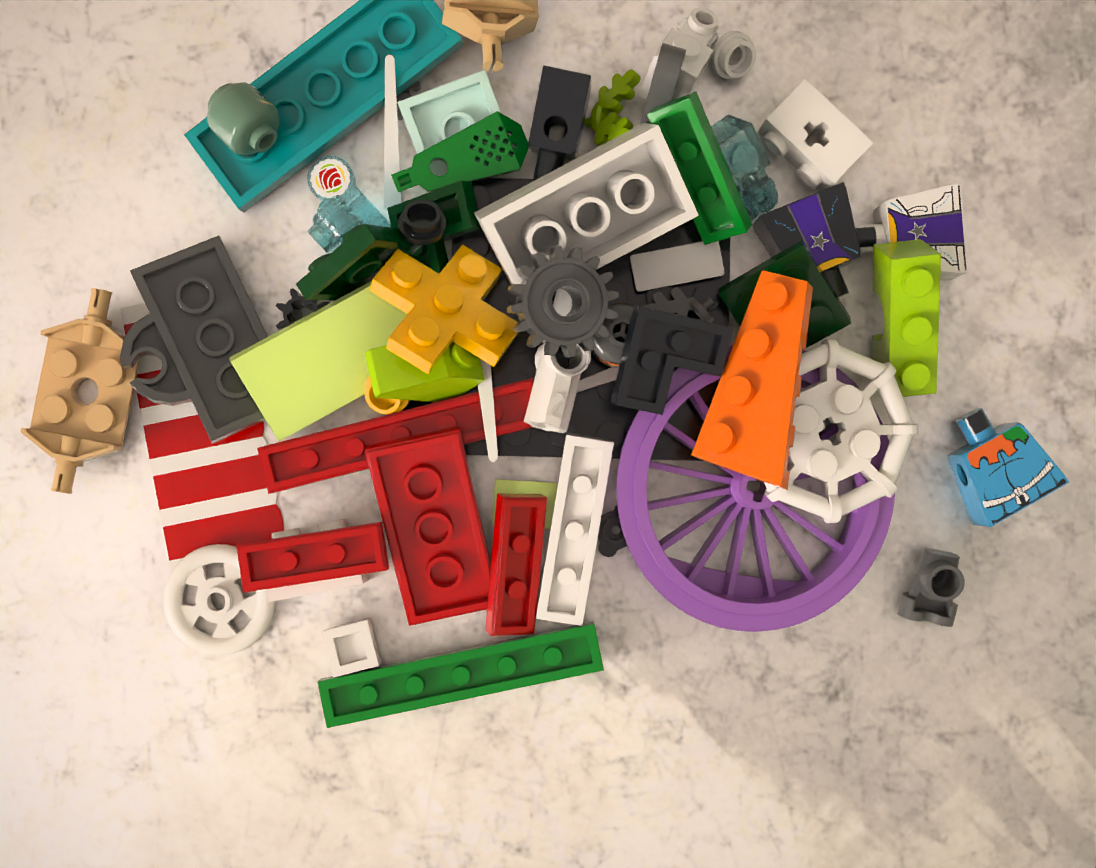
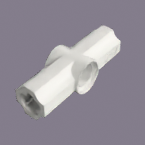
M563 289L556 291L553 303L555 311L561 316H566L572 308V299ZM543 343L535 354L537 371L524 422L545 431L565 433L568 429L581 373L587 369L591 361V351H584L576 344V357H569V366L565 369L558 364L555 356L544 355L545 344Z

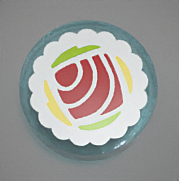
M321 157L311 165L308 171L307 182L309 189L319 201L325 204H342L355 191V174L349 164L340 157Z

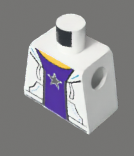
M953 183L884 201L874 209V224L855 226L860 253H873V244L921 239L941 253L940 280H953L968 273L961 183Z

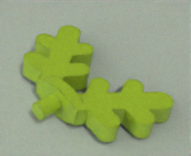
M633 69L628 70L623 76L619 73L615 74L612 78V88L610 90L606 86H602L599 89V102L594 105L591 117L584 121L587 128L592 127V130L596 133L594 143L598 146L633 128V123L626 117L621 118L618 115L623 110V105L620 102L623 99L632 100L635 97L636 93L633 88L641 80L640 75Z

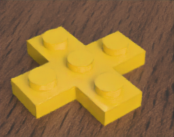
M463 244L440 273L435 272L400 249H397L372 279L369 290L407 313L390 335L386 349L426 374L430 373L452 342L495 367L518 333L513 330V327L518 323L517 321L483 301L498 281L503 269Z

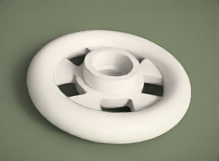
M214 544L203 546L190 552L174 567L165 586L164 610L170 627L182 642L205 654L229 655L250 647L266 632L274 615L276 601L269 602L267 589L258 590L256 594L248 598L243 597V592L236 583V580L241 578L236 546ZM212 563H224L226 576L207 579L205 566ZM186 584L198 586L199 588L195 597L196 606L183 604V593ZM213 593H221L226 601L224 608L219 609L212 604L211 597ZM243 610L251 618V621L238 632L229 621ZM200 615L205 620L217 624L212 636L203 633L195 627Z

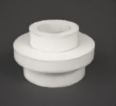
M730 31L721 36L715 43L711 54V66L714 72L725 79L745 76L751 71L756 61V49L751 38L740 31Z

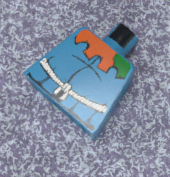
M982 408L975 409L956 420L968 443L950 453L948 460L973 525L992 527L1069 483L1063 472L1021 423H1004L993 428Z

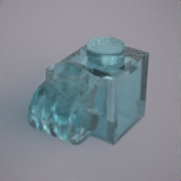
M728 114L713 124L711 128L749 218L752 221L758 217L760 212H768L778 204V193L775 189L774 181L768 177L764 169L771 162L753 124Z
M354 185L342 197L336 195L332 198L324 199L319 204L316 214L312 219L314 225L307 232L329 254L343 243L342 237L344 234L359 224L391 227V225Z

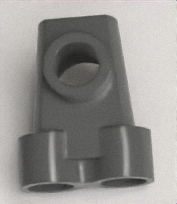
M925 548L921 560L917 564L916 574L909 593H902L897 614L913 621H928L937 625L952 627L958 608L953 599L961 594L965 585L964 576L958 569L960 557L951 552Z

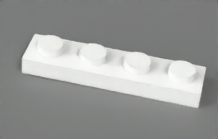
M566 432L536 619L583 626L614 446L612 439Z

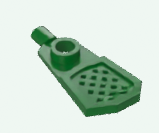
M497 111L414 155L412 167L391 174L398 193L417 185L431 192L461 180L475 182L520 171L529 149L528 141L521 124ZM441 160L446 163L448 171L443 176H436L430 171V164L433 161Z

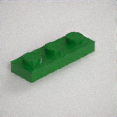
M695 91L653 108L647 116L651 124L659 125L699 216L693 218L704 245L746 233L752 226V222L697 92Z

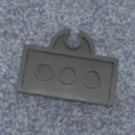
M220 236L213 237L130 270L149 314L135 322L124 337L120 354L121 367L123 370L133 368L138 359L146 355L156 356L162 361L161 372L156 377L151 379L137 377L130 382L131 387L138 394L158 404L175 406L192 402L212 444L265 421V418L231 364L229 357L268 336Z

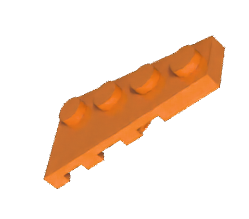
M764 270L761 271L691 454L700 460L788 490L790 472L787 471L789 449L793 447L796 427L793 425L796 397L800 396L802 377L799 375L801 354L806 348L813 287L808 281Z

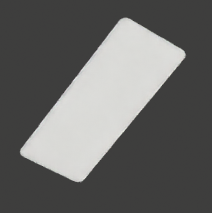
M702 241L635 254L630 257L635 286L638 292L723 276L725 274L719 241L704 245Z

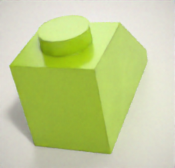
M454 342L450 344L429 374H426L386 349V345L372 348L365 353L375 398L440 402L459 397L485 381L480 358Z

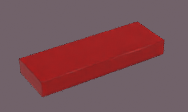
M497 493L485 631L490 636L535 634L547 497L542 494Z
M382 522L236 545L243 593L387 571L389 569Z

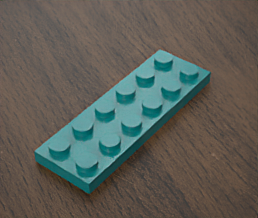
M359 0L250 83L276 107L280 115V123L277 130L278 137L270 149L262 153L256 152L244 156L232 152L212 132L207 123V117L185 133L184 136L240 211L246 212L385 106V58L387 55H392L395 59L397 97L464 46L463 40L456 31L442 24L443 13L434 0Z

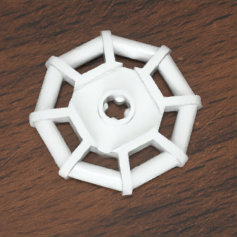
M824 339L820 346L801 354L799 375L801 376L819 368L820 381L800 389V396L796 397L793 425L796 426L793 447L789 449L787 471L790 472L788 490L764 482L766 486L764 494L772 502L779 500L823 517L826 523H838L843 515L883 496L889 498L893 496L897 491L895 483L913 435L919 434L918 424L913 423L895 379L896 368L890 362L882 364L840 346L835 339ZM836 367H842L866 377V379L858 388L853 385L844 384L836 380ZM877 389L892 424L880 425L870 401V397ZM826 418L831 423H837L838 433L833 443L828 439L821 440L819 438V432L825 429L823 420ZM880 435H892L878 471L870 462L880 450ZM858 472L868 481L838 496L839 481ZM800 473L821 481V496L793 485V481Z

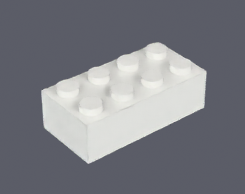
M642 123L474 212L511 285L521 284L523 280L516 272L520 266L525 265L532 269L535 268L531 256L538 252L544 254L549 261L550 249L555 246L562 247L566 258L571 249L579 247L582 248L581 261L585 262L595 256L600 258L597 270L699 216L659 125Z

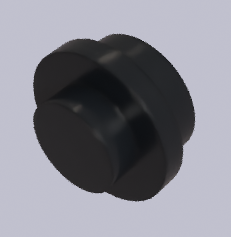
M415 200L408 203L398 219L400 235L407 242L415 245H429L439 241L444 236L447 228L445 215L441 212L438 205L429 200Z

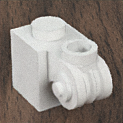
M695 8L688 18L685 17L681 24L677 23L675 28H671L662 42L687 49L672 100L693 93L719 37L717 35L719 29L717 25L718 18L714 12L707 8ZM661 46L653 57L637 95L647 100Z

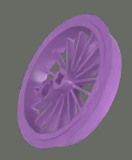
M729 345V349H728L726 361H725V364H724V368H725V365H726V363H727V360H728V357H729V355H730V352H731V350H732L733 345ZM836 367L837 381L858 388L851 378ZM678 368L673 372L663 415L639 410L628 430L619 459L616 486L618 514L627 546L639 569L650 584L671 604L702 622L720 628L747 632L777 630L800 624L825 612L843 599L861 581L875 561L890 526L895 493L890 498L883 496L850 512L844 529L836 541L779 500L772 502L764 494L766 486L760 480L715 464L713 465L727 474V476L650 461L653 449L662 430L669 433L691 450L694 449L696 442L668 423V420L689 398L704 421L709 409L698 393V390L721 378L720 376ZM819 368L801 375L802 388L820 381ZM875 410L879 423L882 425L883 423ZM837 423L827 425L825 429L819 432V438L821 440L828 439L837 433ZM880 435V450L870 462L878 471L889 445L887 435ZM649 468L725 484V486L647 501V475ZM859 472L853 475V489L868 482ZM800 473L794 481L810 478L811 476ZM748 480L760 482L758 492L746 490ZM723 496L658 541L650 520V510ZM770 506L831 548L830 553L813 571L810 572ZM726 509L691 563L668 557L665 554L664 550ZM761 514L799 573V581L772 578ZM736 518L726 570L721 571L704 567ZM749 520L759 577L738 574Z

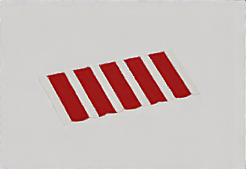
M145 303L120 308L125 336L135 322L149 314ZM153 355L141 357L136 378L151 379L156 377L161 372L162 361ZM137 393L171 572L183 557L203 546L214 544L236 546L241 543L272 539L271 533L284 531L282 514L276 505L277 493L268 494L257 450L258 447L267 445L266 440L263 438L264 421L212 444L192 402L175 406L158 404ZM224 563L208 564L205 566V570L223 568Z

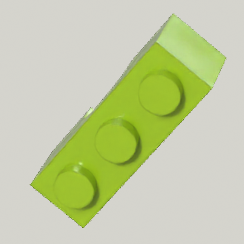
M921 239L873 244V291L879 296L882 304L884 332L883 334L872 335V359L882 364L890 362L896 368L894 376L903 397L936 394L941 253Z

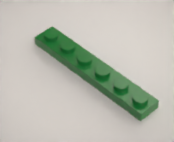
M594 622L584 623L583 626L575 625L373 667L334 678L333 676L321 678L317 683L326 728L604 671L595 625Z

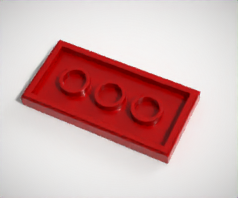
M460 426L366 445L365 454L409 626L486 610L491 559Z

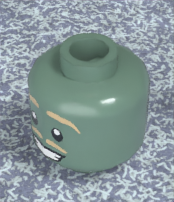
M246 82L229 83L219 87L210 97L207 123L212 132L232 152L244 156L256 152H265L274 145L278 137L277 130L279 128L280 115L276 107L256 87Z

